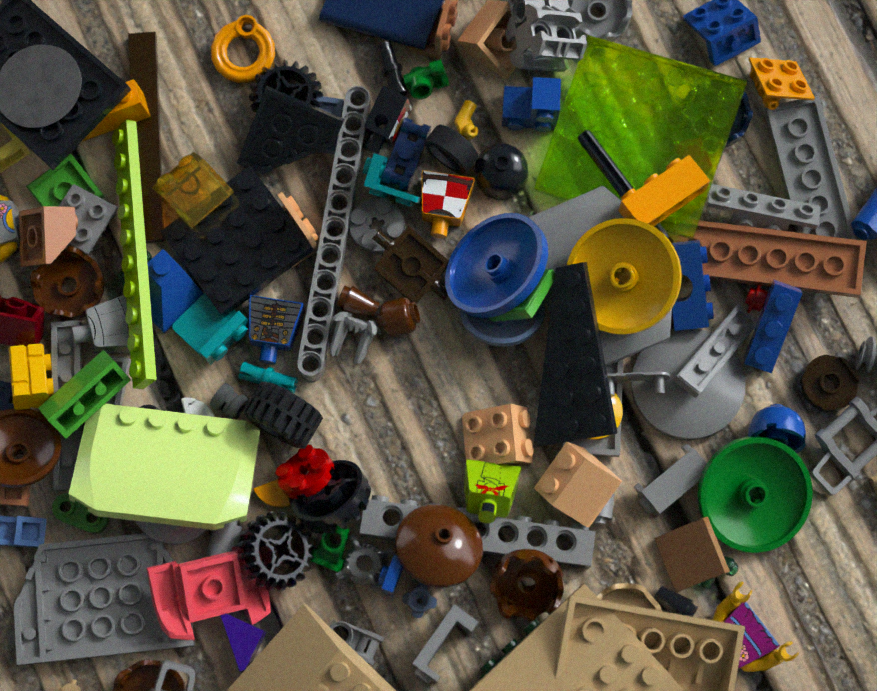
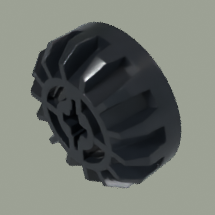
M348 460L333 461L334 469L331 467L329 472L332 477L322 490L310 497L302 494L296 495L298 499H292L293 512L305 528L310 529L313 533L323 534L325 532L326 534H334L336 527L339 526L341 529H347L348 521L352 518L357 521L360 519L359 510L367 509L371 487L359 466L354 462Z

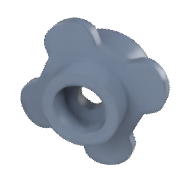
M423 583L417 584L416 589L410 593H405L402 598L403 603L411 608L412 616L415 618H421L425 611L429 608L434 609L437 605L436 598L431 597L427 591V585ZM422 598V603H418L417 599Z

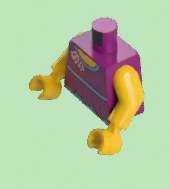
M744 582L737 583L733 593H730L716 607L712 620L745 626L738 669L741 668L745 672L766 671L783 663V661L789 662L795 659L799 652L794 655H789L786 652V647L793 644V642L787 641L783 645H779L746 602L750 598L752 590L747 595H743L738 589Z

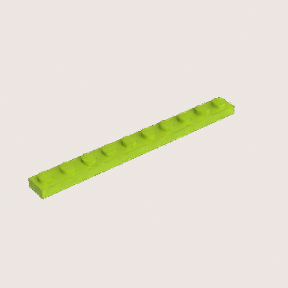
M126 119L114 130L112 142L115 145L116 154L114 168L117 170L116 193L119 195L118 219L121 221L120 244L123 248L121 267L125 275L123 294L127 302L125 320L129 329L127 347L131 356L129 374L132 378L134 389H145L157 379L136 121Z

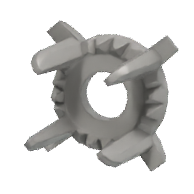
M339 312L332 318V320L337 321L330 346L331 356H338L348 329L349 331L354 329L355 333L357 331L359 333L362 332L353 362L354 364H359L365 358L374 335H381V330L378 323L373 320L366 322L352 317L350 312Z
M355 535L350 536L353 547L345 556L344 568L335 575L338 580L348 576L356 584L371 585L374 593L380 591L377 581L383 566H386L385 558L391 556L394 552L392 548L384 551L373 544H359ZM366 555L373 560L371 570L368 572L358 570L356 562L359 557Z

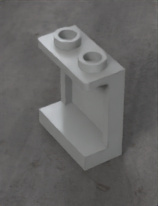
M454 604L412 663L416 668L415 675L427 684L431 680L437 683L440 676L427 667L456 625L471 635L479 621Z

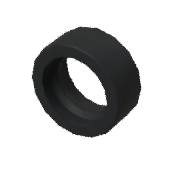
M437 125L424 141L426 149L436 160L458 174H466L478 159V153L472 144L458 132L447 126Z

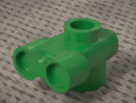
M441 59L430 62L429 66L414 67L410 70V73L403 75L409 94L411 93V96L415 99L429 97L432 93V88L437 87L441 89L450 86Z
M339 526L336 527L335 533L341 536L339 543L332 542V534L324 532L318 547H314L311 551L315 558L310 561L340 572L345 562L342 556L350 528L341 529Z

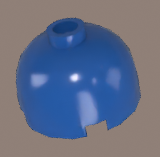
M773 404L757 411L749 422L748 437L761 436L774 439L798 453L805 447L806 430L804 422L797 412L781 404Z

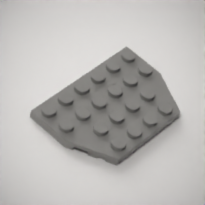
M146 533L40 544L34 556L32 567L29 568L25 577L26 581L21 593L13 606L17 665L195 646L194 640L169 638L162 631L153 606L146 568L174 561L163 542L151 538ZM192 622V623H190V624H191V627H192V630H193V633H194L193 622Z

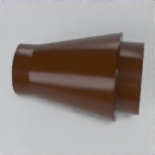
M344 285L336 306L342 308V312L374 318L380 302L373 300L354 286L350 288Z

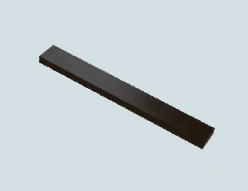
M156 32L128 33L130 80L134 79L144 93L151 116L136 122L146 243L165 242L164 235L161 233V230L164 229L157 34Z

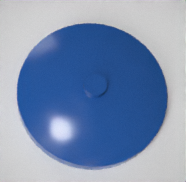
M518 213L498 214L477 224L460 240L449 259L445 274V286L450 300L464 313L477 318L499 316L518 306L535 289L545 271L548 260V243L545 234L530 218Z

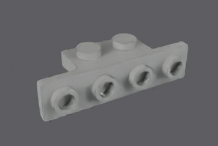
M710 185L707 206L733 212L729 224L787 231L790 224L817 229L819 226L820 206L726 186Z

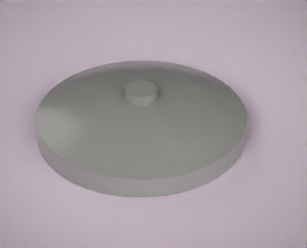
M672 329L670 331V340L641 351L637 357L632 373L667 372L670 374V378L664 381L665 395L662 396L655 395L654 382L631 381L632 397L637 410L643 419L661 434L679 440L703 439L725 428L739 411L745 394V375L741 362L735 352L697 398H694L673 381L713 333L702 329L679 331Z

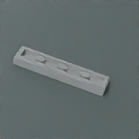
M737 304L673 381L694 398H697L754 330L758 319L747 313L744 308Z

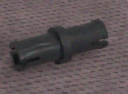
M387 41L378 44L375 49L382 65V76L386 77L391 90L403 96L407 95L409 91L401 73L403 67L397 61L392 43Z

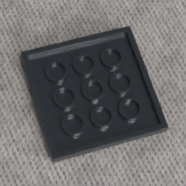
M248 166L161 230V233L223 317L247 301L250 295H255L314 251L251 166Z

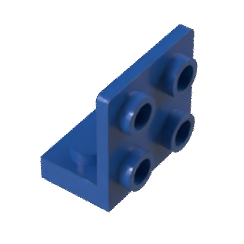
M711 0L683 16L684 21L706 41L709 61L715 67L761 42L757 16L739 0Z

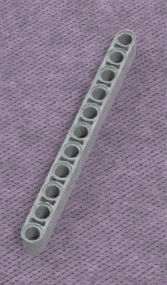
M362 86L351 87L345 95L342 118L345 120L338 134L297 366L299 372L309 382L317 381L323 376L334 321L332 318L335 315L350 230V215L354 208L364 151L363 146L367 134L364 125L371 112L370 94ZM360 98L363 99L365 103L360 106H355L352 104V101ZM351 124H358L361 127L355 132L347 129ZM349 149L356 152L351 158L342 155L344 151ZM343 175L352 178L346 184H341L337 180ZM338 201H343L347 204L342 210L333 208V205ZM338 227L343 231L339 236L332 237L328 234L331 228ZM327 254L338 256L334 263H325L323 261ZM324 280H329L333 283L329 290H321L318 286ZM318 307L328 309V313L324 317L313 315L314 310ZM313 334H321L324 337L323 341L317 345L308 342ZM308 361H316L319 364L314 372L305 371L304 365Z

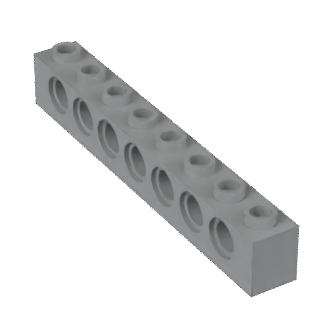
M372 495V498L368 499L367 509L363 510L360 536L395 541L396 533L402 520L410 512L421 506H417V501L401 499L400 503L389 502L388 497ZM463 507L457 508V510L470 518L474 524L484 526L486 534L482 537L483 554L503 557L515 550L534 549L551 556L558 565L589 569L592 565L596 531H589V528L582 524H572V528L561 527V522L554 520H543V524L533 523L532 518L526 516H515L514 520L496 517L494 522L486 524L478 519L477 514L469 513ZM388 512H396L400 516V521L394 526H388L383 521L384 516ZM503 528H509L514 533V539L511 542H503L499 539L498 532ZM531 532H537L542 536L543 543L537 547L531 546L527 541V535ZM439 534L440 538L448 539L446 535ZM560 536L568 537L572 544L571 549L567 551L560 550L556 545V539Z

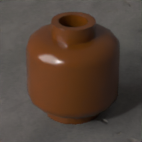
M406 297L384 302L381 305L380 313L377 314V323L380 330H385L391 337L414 332L417 324L420 323V314L416 303L411 302Z

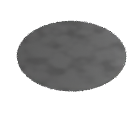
M34 45L18 51L8 59L0 70L1 112L11 122L23 127L38 128L57 122L73 108L79 97L82 81L78 64L68 52L53 45Z

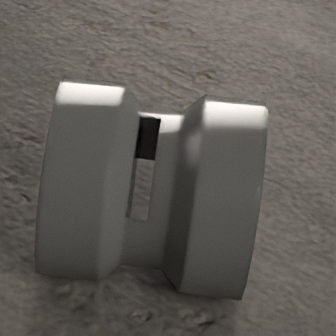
M224 383L214 394L210 401V406L216 411H223L227 419L237 420L250 400L243 394L238 395L234 392L232 386Z

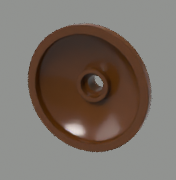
M12 408L0 411V486L18 488L41 481L52 472L59 461L61 438L58 430L42 413L35 410H16ZM18 454L23 455L21 459L14 458Z
M434 504L419 507L402 520L395 537V550L400 564L411 577L428 586L445 588L459 585L475 573L482 559L483 543L477 527L464 513L449 506ZM439 534L446 535L448 539L440 538Z

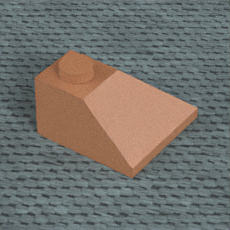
M42 206L19 211L21 267L51 264L76 236L78 218L75 214V207Z

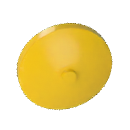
M618 218L599 223L581 236L569 255L567 265L587 262L598 327L601 331L624 335L645 331L665 318L678 298L682 279L678 254L670 240L661 231L645 222L629 218Z

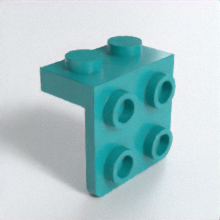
M373 153L372 158L367 157L363 168V174L367 176L363 186L370 188L368 193L382 198H387V195L391 194L397 196L395 202L407 206H413L414 202H421L422 197L381 185V178L386 168L388 157Z
M204 293L173 323L172 327L211 366L215 361L221 360L226 355L228 348L235 341L241 340L246 335L249 322L240 311L236 312L235 310L223 317L206 293Z

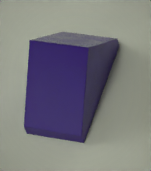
M225 613L220 616L239 671L243 673L253 662L266 632Z

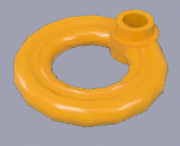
M242 15L237 21L223 26L215 35L211 45V60L216 70L224 78L236 83L255 81L256 74L264 76L263 67L265 66L270 69L275 58V44L270 33L258 24L251 15ZM250 25L252 29L249 32H244L243 27ZM239 36L245 39L252 38L259 47L257 60L247 67L234 65L227 56L229 43Z

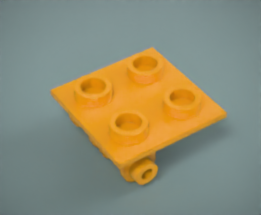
M749 57L748 60L752 66L749 75L755 83L759 96L762 97L764 107L769 110L776 109L781 98L815 99L796 61Z

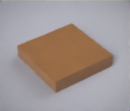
M708 517L701 518L654 538L675 592H680L730 572Z

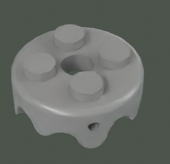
M568 0L569 8H573L581 13L582 23L574 28L576 38L585 35L588 44H608L622 36L628 28L632 16V0ZM594 7H600L604 10L605 15L596 18L592 16L590 10Z

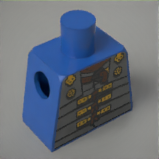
M250 295L249 341L252 346L261 347L259 362L276 364L278 350H292L305 314L303 303Z

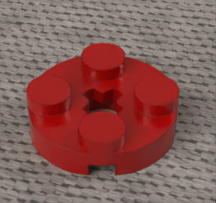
M307 445L305 449L300 448L298 453L277 467L278 485L285 495L291 499H298L296 495L302 494L310 497L328 484L332 477L329 472L331 467L334 469V463L326 451L320 448H313L312 445Z

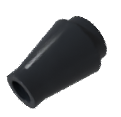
M661 586L654 596V599L665 612L693 617L698 609L693 604L694 600L671 591L664 586Z

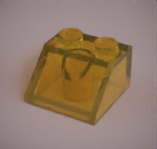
M194 151L190 155L184 156L174 169L169 173L163 174L157 183L151 187L167 208L191 229L234 193L216 171Z

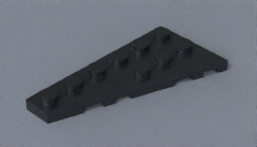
M587 262L556 268L533 448L618 433Z

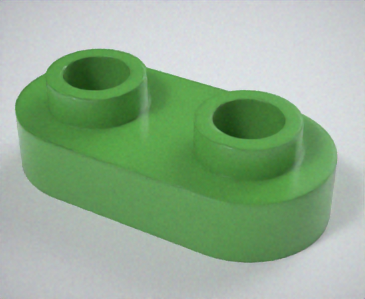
M69 493L59 495L53 502L52 511L58 520L92 534L100 533L109 524V517L98 516L94 523H90L88 517L92 513L75 500L74 503L69 500ZM69 502L71 509L68 512H63V504Z

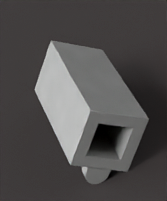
M688 444L681 447L685 455L647 487L643 488L639 483L634 486L641 499L639 504L649 515L653 513L656 517L659 516L699 482L702 471L707 463Z

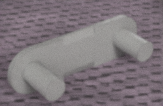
M667 372L608 373L611 397L615 396L614 383H624L625 381L654 382L655 395H665L664 381L670 378V374Z

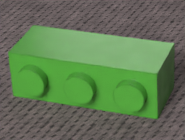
M102 350L39 407V410L65 438H68L129 383L131 379Z

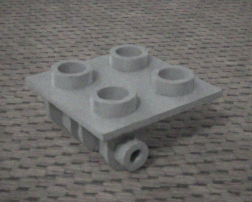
M73 184L58 206L75 207L78 227L76 229V236L69 244L86 255L92 252L93 246L102 237V232H105L111 218H114L118 207Z

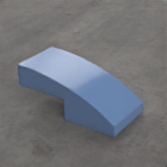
M0 516V546L38 548L40 544H44L47 519L24 516Z

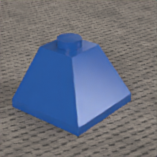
M162 249L147 265L152 322L165 334L172 328L173 323L204 293L183 268Z

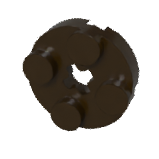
M821 355L815 358L806 366L800 378V385L805 399L813 407L824 413L844 409L858 393V372L851 362L840 356ZM824 377L836 379L837 382L834 384L835 390L824 387Z

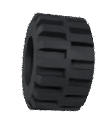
M261 382L243 411L247 419L263 431L288 445L303 449L307 447L323 419L320 412L311 404L294 393L270 382Z

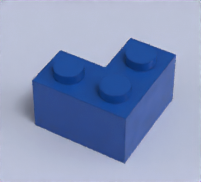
M533 77L532 87L504 86L502 127H507L509 130L514 131L523 130L524 128H535L538 132H549L551 129L556 130L560 112L561 79Z

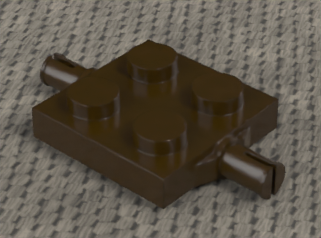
M410 226L398 238L392 241L380 230L372 239L385 250L381 259L372 268L373 271L402 296L416 304L424 294L431 290L442 298L443 301L448 298L446 287L439 282L449 262L445 256Z

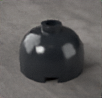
M495 143L486 147L479 154L474 165L476 185L482 190L483 194L495 200H508L513 195L521 192L525 188L529 176L528 163L524 154L515 146L507 143Z

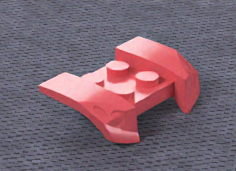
M235 546L232 547L233 551L180 564L173 561L146 568L153 606L160 627L169 638L195 640L190 623L220 616L225 613L244 610V614L251 624L254 625L271 612L269 591L266 590L265 585L263 587L255 586L256 578L253 580L246 579L250 572L249 569H240L245 564L244 559H238V554L243 553L242 548Z

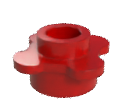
M761 284L757 285L756 289L751 287L744 303L749 305L747 313H750L752 309L760 312L765 302L768 291L761 289Z

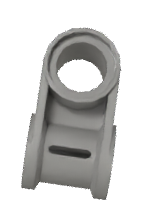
M337 621L330 625L332 630L337 627L346 628L349 637L345 642L368 664L374 665L375 661L373 658L380 642H384V637L343 621ZM368 640H370L371 642L367 649V652L364 653V649L367 645Z

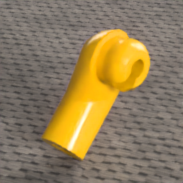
M469 100L464 101L454 121L459 134L466 140H471L478 134V128L474 126L471 120L477 105Z

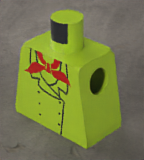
M467 459L464 476L466 511L478 514V519L486 524L494 522L496 517H507L518 490L521 467Z

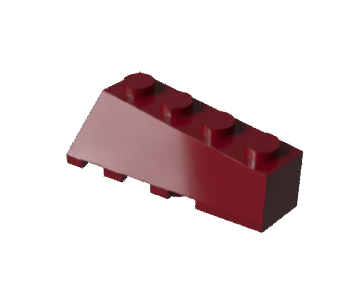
M0 295V344L9 346L39 344L44 336L45 308L16 297L6 299Z

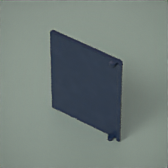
M326 0L320 12L319 21L425 50L426 45L430 44L431 32L445 0Z

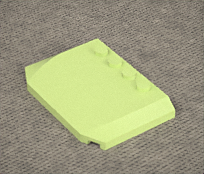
M104 404L85 421L70 485L69 500L74 503L75 500L86 506L90 513L101 517L209 530L224 528V524L240 520V523L247 520L260 439V428L244 420Z

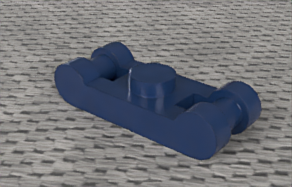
M405 118L402 123L399 136L381 178V182L388 185L390 183L397 184L400 189L408 191L425 148L424 141L431 132V126L413 123L414 120ZM409 134L419 136L416 143L407 140ZM400 168L405 170V173L401 175L396 173L395 170Z

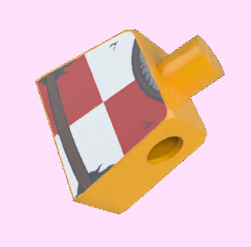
M422 170V221L432 223L430 233L432 237L447 238L449 225L461 226L474 190L475 178Z

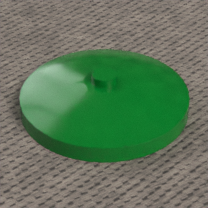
M761 436L739 438L721 447L705 465L699 480L697 493L701 517L709 518L716 538L736 550L749 553L770 551L790 541L804 525L811 509L813 497L811 477L799 455L787 445Z

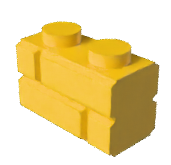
M41 343L27 346H10L8 349L14 409L39 408L49 399L50 395L54 394L53 378H47L46 371H52L50 354H44V345Z

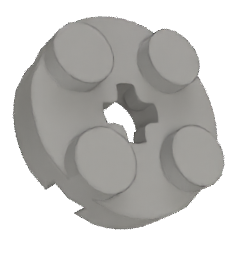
M372 198L360 203L352 211L349 229L352 240L357 247L372 252V254H383L385 249L372 239L377 233L376 229L370 230L369 228L372 226V221L377 220L384 223L381 232L391 241L398 238L404 232L405 222L400 209L391 203L389 199Z

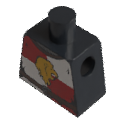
M382 86L364 125L366 132L369 134L363 146L364 149L378 154L384 142L393 145L400 133L404 119L408 118L412 111V106L407 97ZM388 123L386 127L379 128L382 124Z

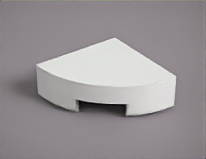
M181 398L184 413L215 417L212 410L202 401L194 398Z

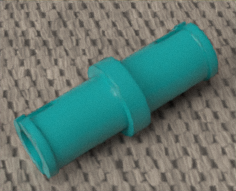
M243 362L240 372L242 373H239V379L256 384L270 382L292 393L296 391L297 385L294 384L298 383L297 377L275 372V368L272 367L265 369L247 362Z

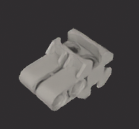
M509 0L512 16L509 18L505 34L508 42L514 38L516 40L517 49L510 53L513 65L519 69L564 72L569 69L567 59L573 60L575 63L583 59L587 46L586 36L581 35L576 38L574 29L582 23L581 13L573 8H569L568 0Z

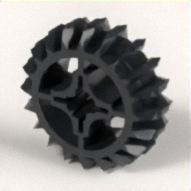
M284 59L283 66L280 67L273 61V69L269 70L264 66L262 69L264 76L256 74L255 80L257 83H251L250 85L251 91H253V93L249 94V100L253 102L250 105L252 112H257L265 88L267 86L271 87L275 83H277L275 90L283 93L282 88H284L286 94L301 101L303 97L308 96L306 103L322 108V103L316 99V97L323 96V92L319 91L322 88L321 82L315 81L317 77L314 72L308 74L309 68L306 65L299 69L297 61L292 66H288V61ZM286 80H293L299 83L289 84Z
M274 511L268 512L266 516L263 514L257 516L256 522H249L247 524L249 530H244L240 534L245 541L237 544L239 548L243 549V553L238 554V559L245 560V564L240 569H249L250 571L246 579L253 580L256 578L255 586L263 587L265 585L268 591H272L275 588L278 591L285 590L286 587L292 588L297 585L296 581L304 580L305 575L303 572H308L312 569L307 561L315 558L312 554H309V549L314 548L315 545L312 543L308 544L307 539L311 536V533L302 532L304 529L303 524H296L295 516L287 518L285 512H280L276 515ZM269 528L279 530L278 534L273 536L272 539L262 537ZM280 563L290 565L281 575L273 573Z

